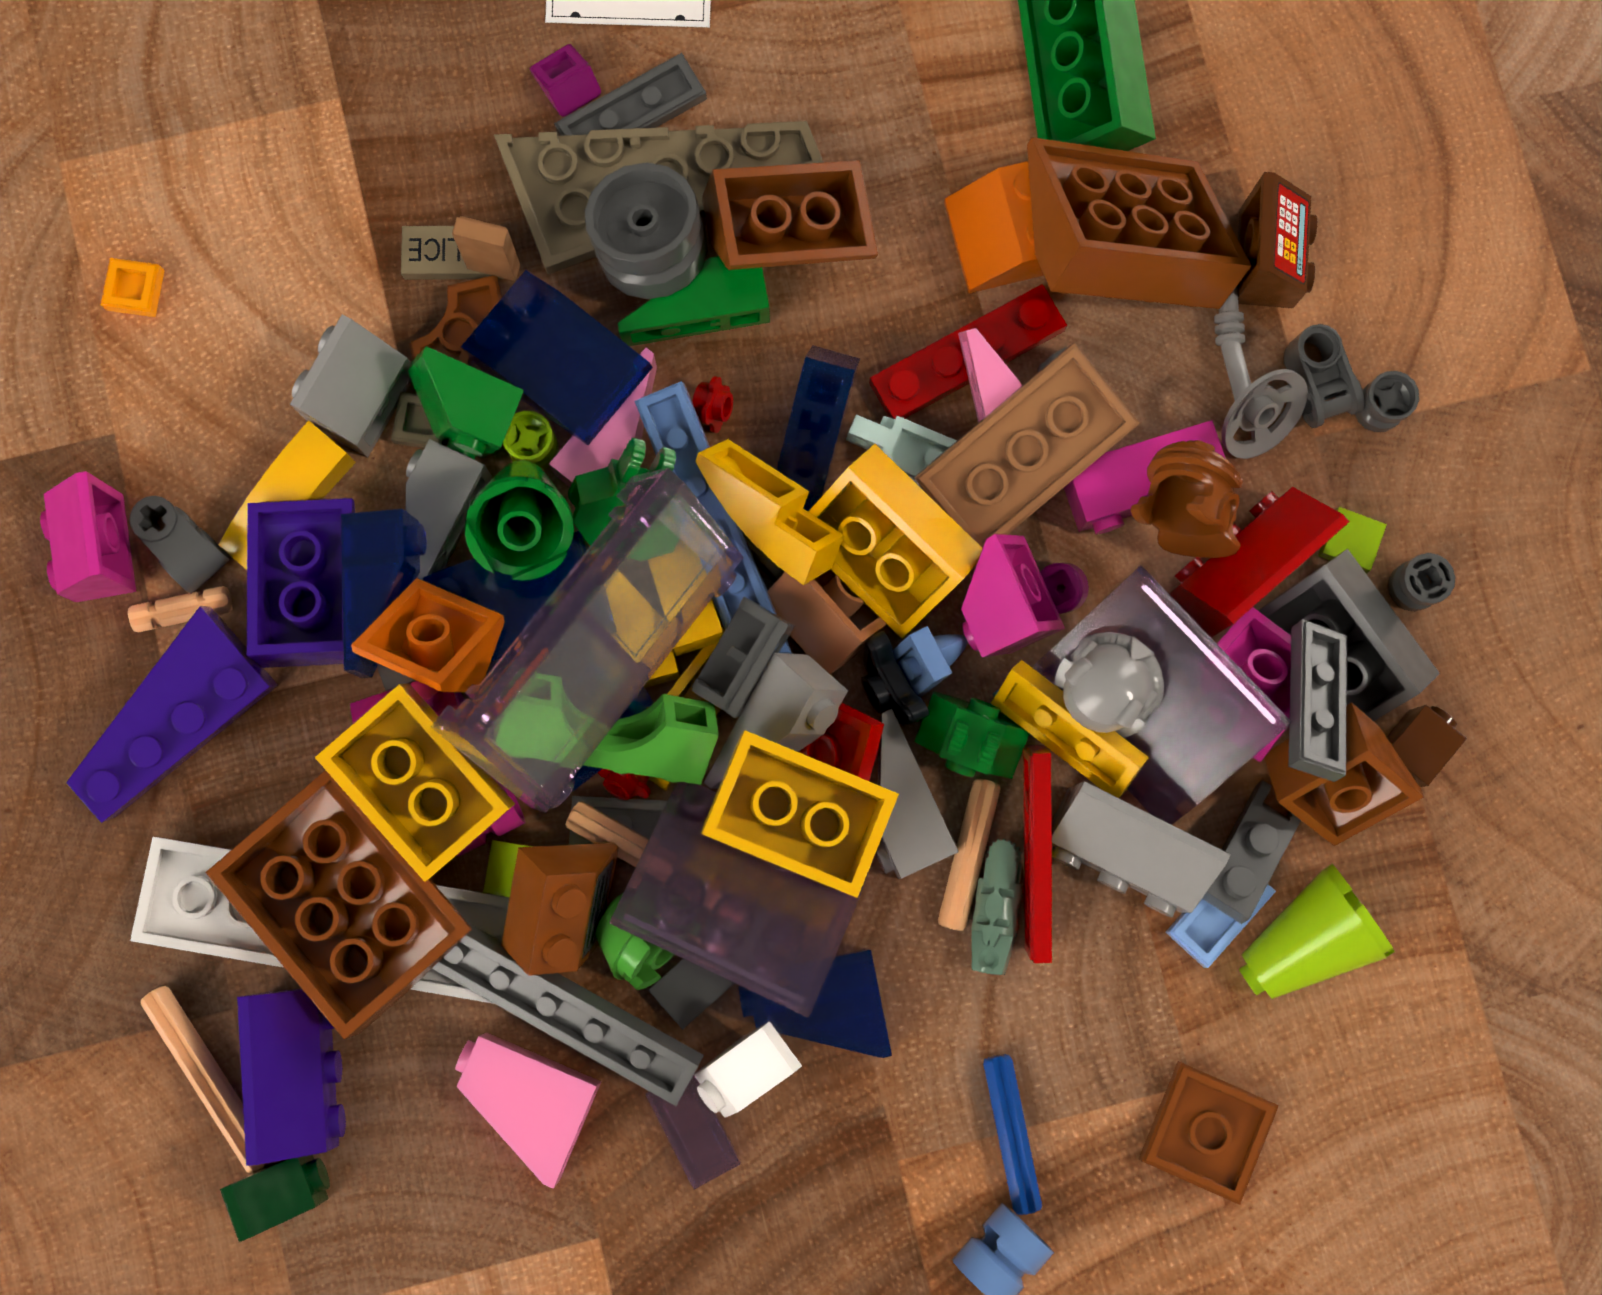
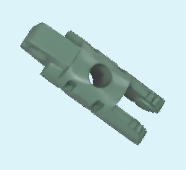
M1003 838V840L997 839V842H992V846H989L990 850L987 852L989 857L986 858L984 877L978 878L976 905L971 926L972 970L993 975L1006 974L1018 935L1020 908L1024 892V885L1020 884L1022 870L1020 861L1023 859L1021 857L1023 852H1020V847H1017L1016 843L1012 844V841H1006Z

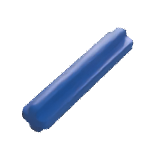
M1007 1054L991 1056L984 1059L983 1065L1012 1208L1017 1215L1032 1214L1041 1210L1042 1202L1013 1060Z

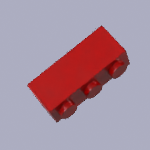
M1291 487L1280 497L1271 491L1249 510L1255 519L1243 530L1236 523L1233 524V533L1241 545L1240 549L1231 556L1209 558L1205 563L1199 557H1195L1175 575L1181 584L1171 591L1169 595L1210 639L1238 621L1350 521L1342 513L1295 487Z

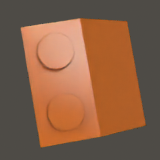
M1028 161L997 168L944 199L968 293L1044 276L1035 255Z

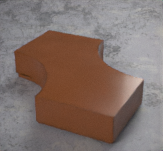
M492 275L448 285V304L444 316L430 333L409 343L412 359L414 360L427 346L471 366L474 355L480 345L493 333L510 327L497 276Z

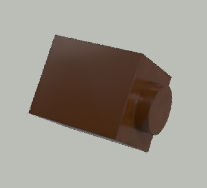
M1427 705L1410 709L1387 736L1419 787L1429 786L1467 739L1455 729L1457 726L1456 721L1447 712L1435 706L1430 708Z

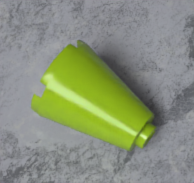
M1333 863L1323 869L1241 954L1247 964L1239 968V971L1257 996L1266 991L1270 998L1274 999L1381 961L1395 952L1380 927L1353 893V889Z

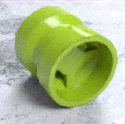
M521 411L514 414L503 441V445L513 462L520 460L530 461L537 464L543 470L547 469L550 466L549 463L558 454V441L549 421L535 411Z

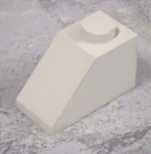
M769 1021L742 1036L697 1071L694 1076L700 1083L697 1091L703 1102L714 1113L720 1111L724 1118L744 1109L796 1072L802 1065Z

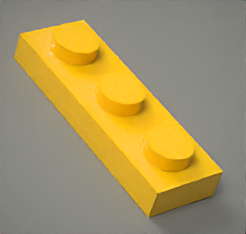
M1023 660L1011 669L991 702L992 705L1000 708L1002 713L1097 787L1117 798L1126 791L1149 758L1115 731L1109 733L1095 732L1079 724L1072 718L1065 706L1063 691Z

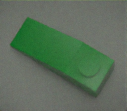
M719 256L708 258L705 260L702 270L688 286L670 296L650 299L618 322L623 347L770 323V309L763 269L759 267L728 270Z

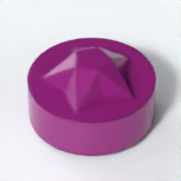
M1066 562L1053 563L1040 571L1059 614L1073 612L1083 605L1088 596L1089 585L1086 575L1078 566Z

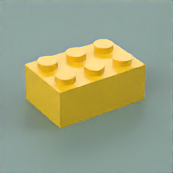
M876 444L872 445L854 461L808 511L844 535L831 570L902 639L968 575L978 563L983 549Z
M410 683L399 684L315 756V759L424 882L430 879L515 805L513 800Z
M744 730L737 742L700 834L858 898L899 794Z

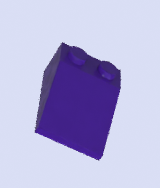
M352 498L248 503L247 656L263 668L366 663V658L354 653L351 644L366 630V609L354 500Z

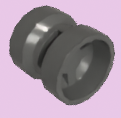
M1399 371L1384 372L1362 390L1364 409L1362 412L1355 414L1358 422L1370 431L1386 432L1391 430L1402 420L1410 416L1417 408L1419 389L1415 381L1405 373ZM1376 399H1378L1379 408L1376 404Z
M1425 553L1417 555L1394 569L1389 577L1388 590L1390 597L1397 606L1404 610L1415 612L1424 610L1450 596L1455 587L1456 577L1453 567L1445 558L1438 554ZM1426 575L1430 577L1431 584L1429 583V579L1426 577Z

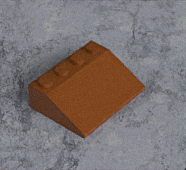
M1031 137L1028 142L1027 153L1035 255L1051 292L1220 309L1250 269L1251 264L1198 161Z
M326 770L205 872L344 1040L362 1033L400 1000L473 930L431 879H428L426 882L422 880Z

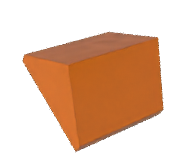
M416 578L351 644L354 653L438 691L479 693L505 623L504 615Z

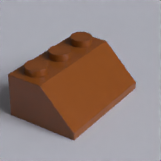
M860 160L712 170L702 195L710 244L728 270L876 259L878 256Z

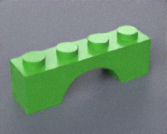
M504 665L490 715L489 750L505 752L512 756H530L554 760L565 765L578 764L608 769L619 774L632 773L662 778L673 783L686 782L701 785L719 733L715 706L710 702L662 694L649 708L636 715L621 719L597 718L576 709L566 699L561 690L558 675Z

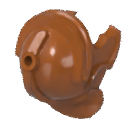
M1200 440L1176 442L1160 449L1147 467V476L1151 482L1148 494L1140 497L1138 503L1131 506L1133 518L1138 523L1144 525L1152 524L1159 530L1157 536L1159 546L1170 553L1202 558L1228 557L1235 554L1241 546L1232 528L1233 523L1236 521V512L1240 500L1239 495L1234 493V488H1241L1243 479L1238 471L1227 459L1215 452L1213 445Z

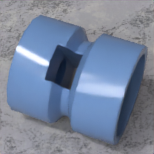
M1001 1203L982 1225L985 1235L981 1239L971 1237L952 1259L958 1269L984 1295H1018L1024 1288L1022 1281L1024 1274L1036 1275L1054 1254V1251L1006 1205Z

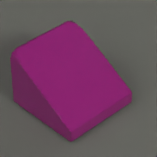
M567 44L529 68L555 110L562 117L569 115L601 94V88L590 65L571 44Z

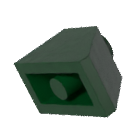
M313 1155L277 1162L221 1188L220 1191L238 1241L242 1242L307 1212L328 1200L326 1189L330 1188V1180L320 1158L314 1159Z

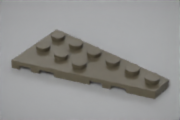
M807 121L749 123L745 128L714 129V125L695 126V130L669 131L668 127L590 130L587 135L558 136L557 132H539V137L513 138L512 134H494L547 275L597 257L586 231L585 208L591 192L605 176L624 166L647 162L668 166L685 177L694 191L699 206V213L701 218L705 217L702 195L713 169L824 163Z

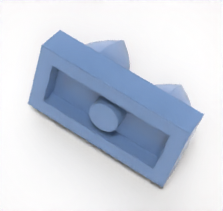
M928 626L906 637L893 649V653L910 687L919 697H922L952 674L949 666L961 655L968 642L965 636L958 634L933 636Z

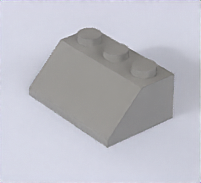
M1085 781L1067 789L1052 820V858L1075 870H1079L1081 863L1100 872L1097 881L1123 894L1130 887L1147 896L1144 902L1146 906L1168 917H1173L1175 911L1192 913L1223 870L1231 855Z

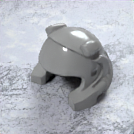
M1114 632L1095 633L1079 640L1078 647L1070 656L1067 654L1060 663L1054 685L1063 688L1065 706L1072 718L1079 724L1095 732L1109 733L1115 731L1123 738L1131 736L1147 724L1148 720L1146 718L1156 707L1161 706L1164 694L1163 675L1154 652L1135 636L1131 637Z

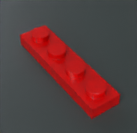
M1040 284L871 376L869 384L889 418L896 419L899 416L906 419L970 384L959 340V332L977 328L1006 364L1065 332L1068 325L1044 285Z

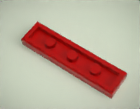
M1025 745V748H1023L1024 948L1033 963H1052L1051 752L1044 745Z

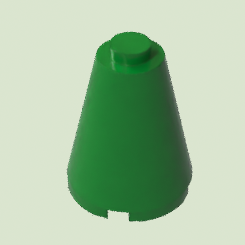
M525 460L514 461L506 465L474 497L467 510L465 519V539L474 559L484 569L494 574L497 571L510 575L514 580H533L555 570L566 557L574 535V520L568 503L543 469L537 464Z

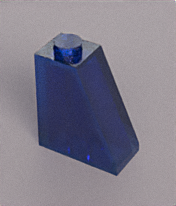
M869 948L747 972V984L738 986L743 1017L754 1016L756 1028L770 1021L780 1034L879 1058L892 1056L872 952Z

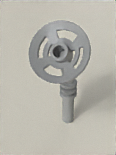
M1236 286L1219 309V314L1214 316V323L1218 324L1215 326V334L1219 335L1215 338V344L1221 346L1235 400L1223 423L1222 443L1225 449L1233 456L1248 459L1269 451L1291 432L1304 411L1308 397V388L1304 378L1297 372L1289 369L1269 372L1251 383L1241 344L1245 343V335L1241 334L1245 331V325L1241 323L1244 321V313L1239 312L1238 286ZM1273 380H1284L1288 383V385L1277 390L1267 384ZM1284 402H1287L1286 407H1285L1284 411L1282 412L1281 416H1280V417L1278 418V420L1268 429V427L1275 421V419H1276V418L1278 417V415L1280 414V412H1281V410H1282V408H1283ZM1240 427L1244 431H1251L1252 439L1237 441L1233 436Z

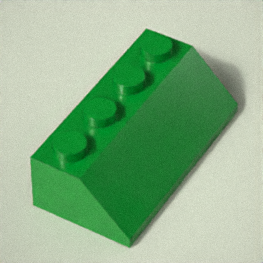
M1018 0L1038 138L1130 151L1155 140L1156 135L1135 0Z

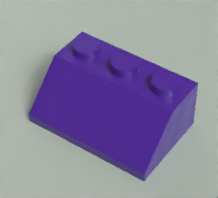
M302 989L264 992L237 997L246 1166L325 1153L339 1146V1137H343L345 1134L346 1116L343 1105H337L335 1083L341 1082L343 1068L340 1051H333L332 1029L335 1028Z

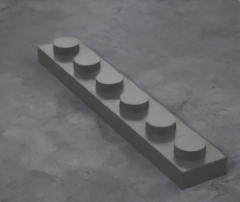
M470 923L468 924L473 930L432 968L677 1106L704 1056L559 973L528 976L501 946L502 941Z

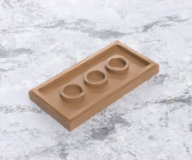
M1073 343L913 478L924 492L983 548L986 538L994 534L1008 535L1140 423L1078 346Z

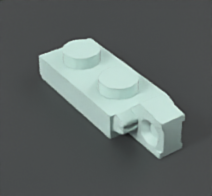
M856 415L846 438L847 441L866 450L876 444L908 476L912 475L913 477L957 441L899 416L896 419L883 416L881 423L878 424Z

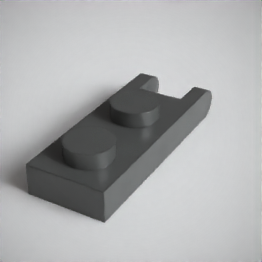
M1261 780L1254 788L1221 849L1231 854L1227 864L1202 898L1241 924L1250 919L1301 822L1290 811L1284 816L1264 803L1271 789V785L1264 780Z

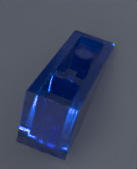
M813 345L805 356L776 469L809 491L803 507L806 511H809L823 496L861 359Z
M404 509L341 514L344 671L362 679L372 678L378 663L354 653L351 644L418 578L420 573V555H425L427 540L422 524H419V520Z

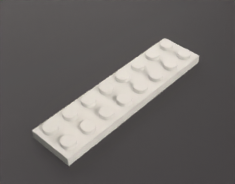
M160 837L152 838L130 941L283 967L205 873L229 853L230 849ZM436 885L466 922L502 941L509 897ZM431 969L411 988V990L492 1003L434 969Z

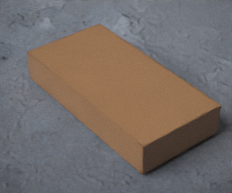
M463 216L457 217L452 235L467 269L516 281L520 262L508 229Z

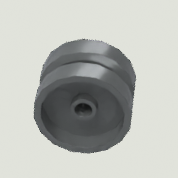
M647 162L627 165L605 176L591 192L585 208L586 231L596 251L597 259L610 284L626 295L644 299L670 296L688 286L702 270L708 253L706 231L699 213L695 193L685 177L668 166Z

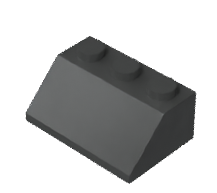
M1348 549L1258 610L1290 635L1292 626L1302 619L1347 635L1346 705L1352 702L1373 721L1420 694L1440 674Z

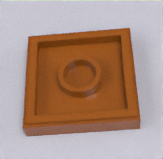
M1178 1061L1139 1160L1240 1205L1279 1105Z

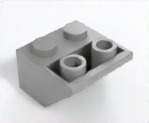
M342 314L337 324L328 327L323 333L318 344L319 355L310 370H304L296 379L292 389L293 399L290 405L306 421H311L329 438L368 458L397 408L400 391L406 392L412 382L407 372L411 362L393 347L351 318Z

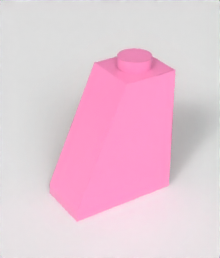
M489 1033L478 1036L476 1043L468 1040L455 1067L456 1071L462 1073L457 1088L542 1184L554 1189L562 1177L601 1081Z

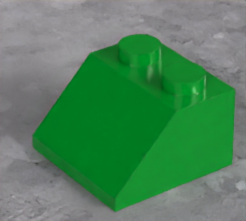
M425 346L411 362L407 372L435 437L448 443L446 447L475 460L476 456L484 458L501 448L524 390Z

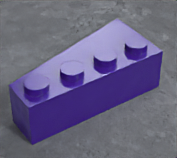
M200 606L66 783L101 823L113 819L274 690L278 684L263 667L247 656V648L211 607Z

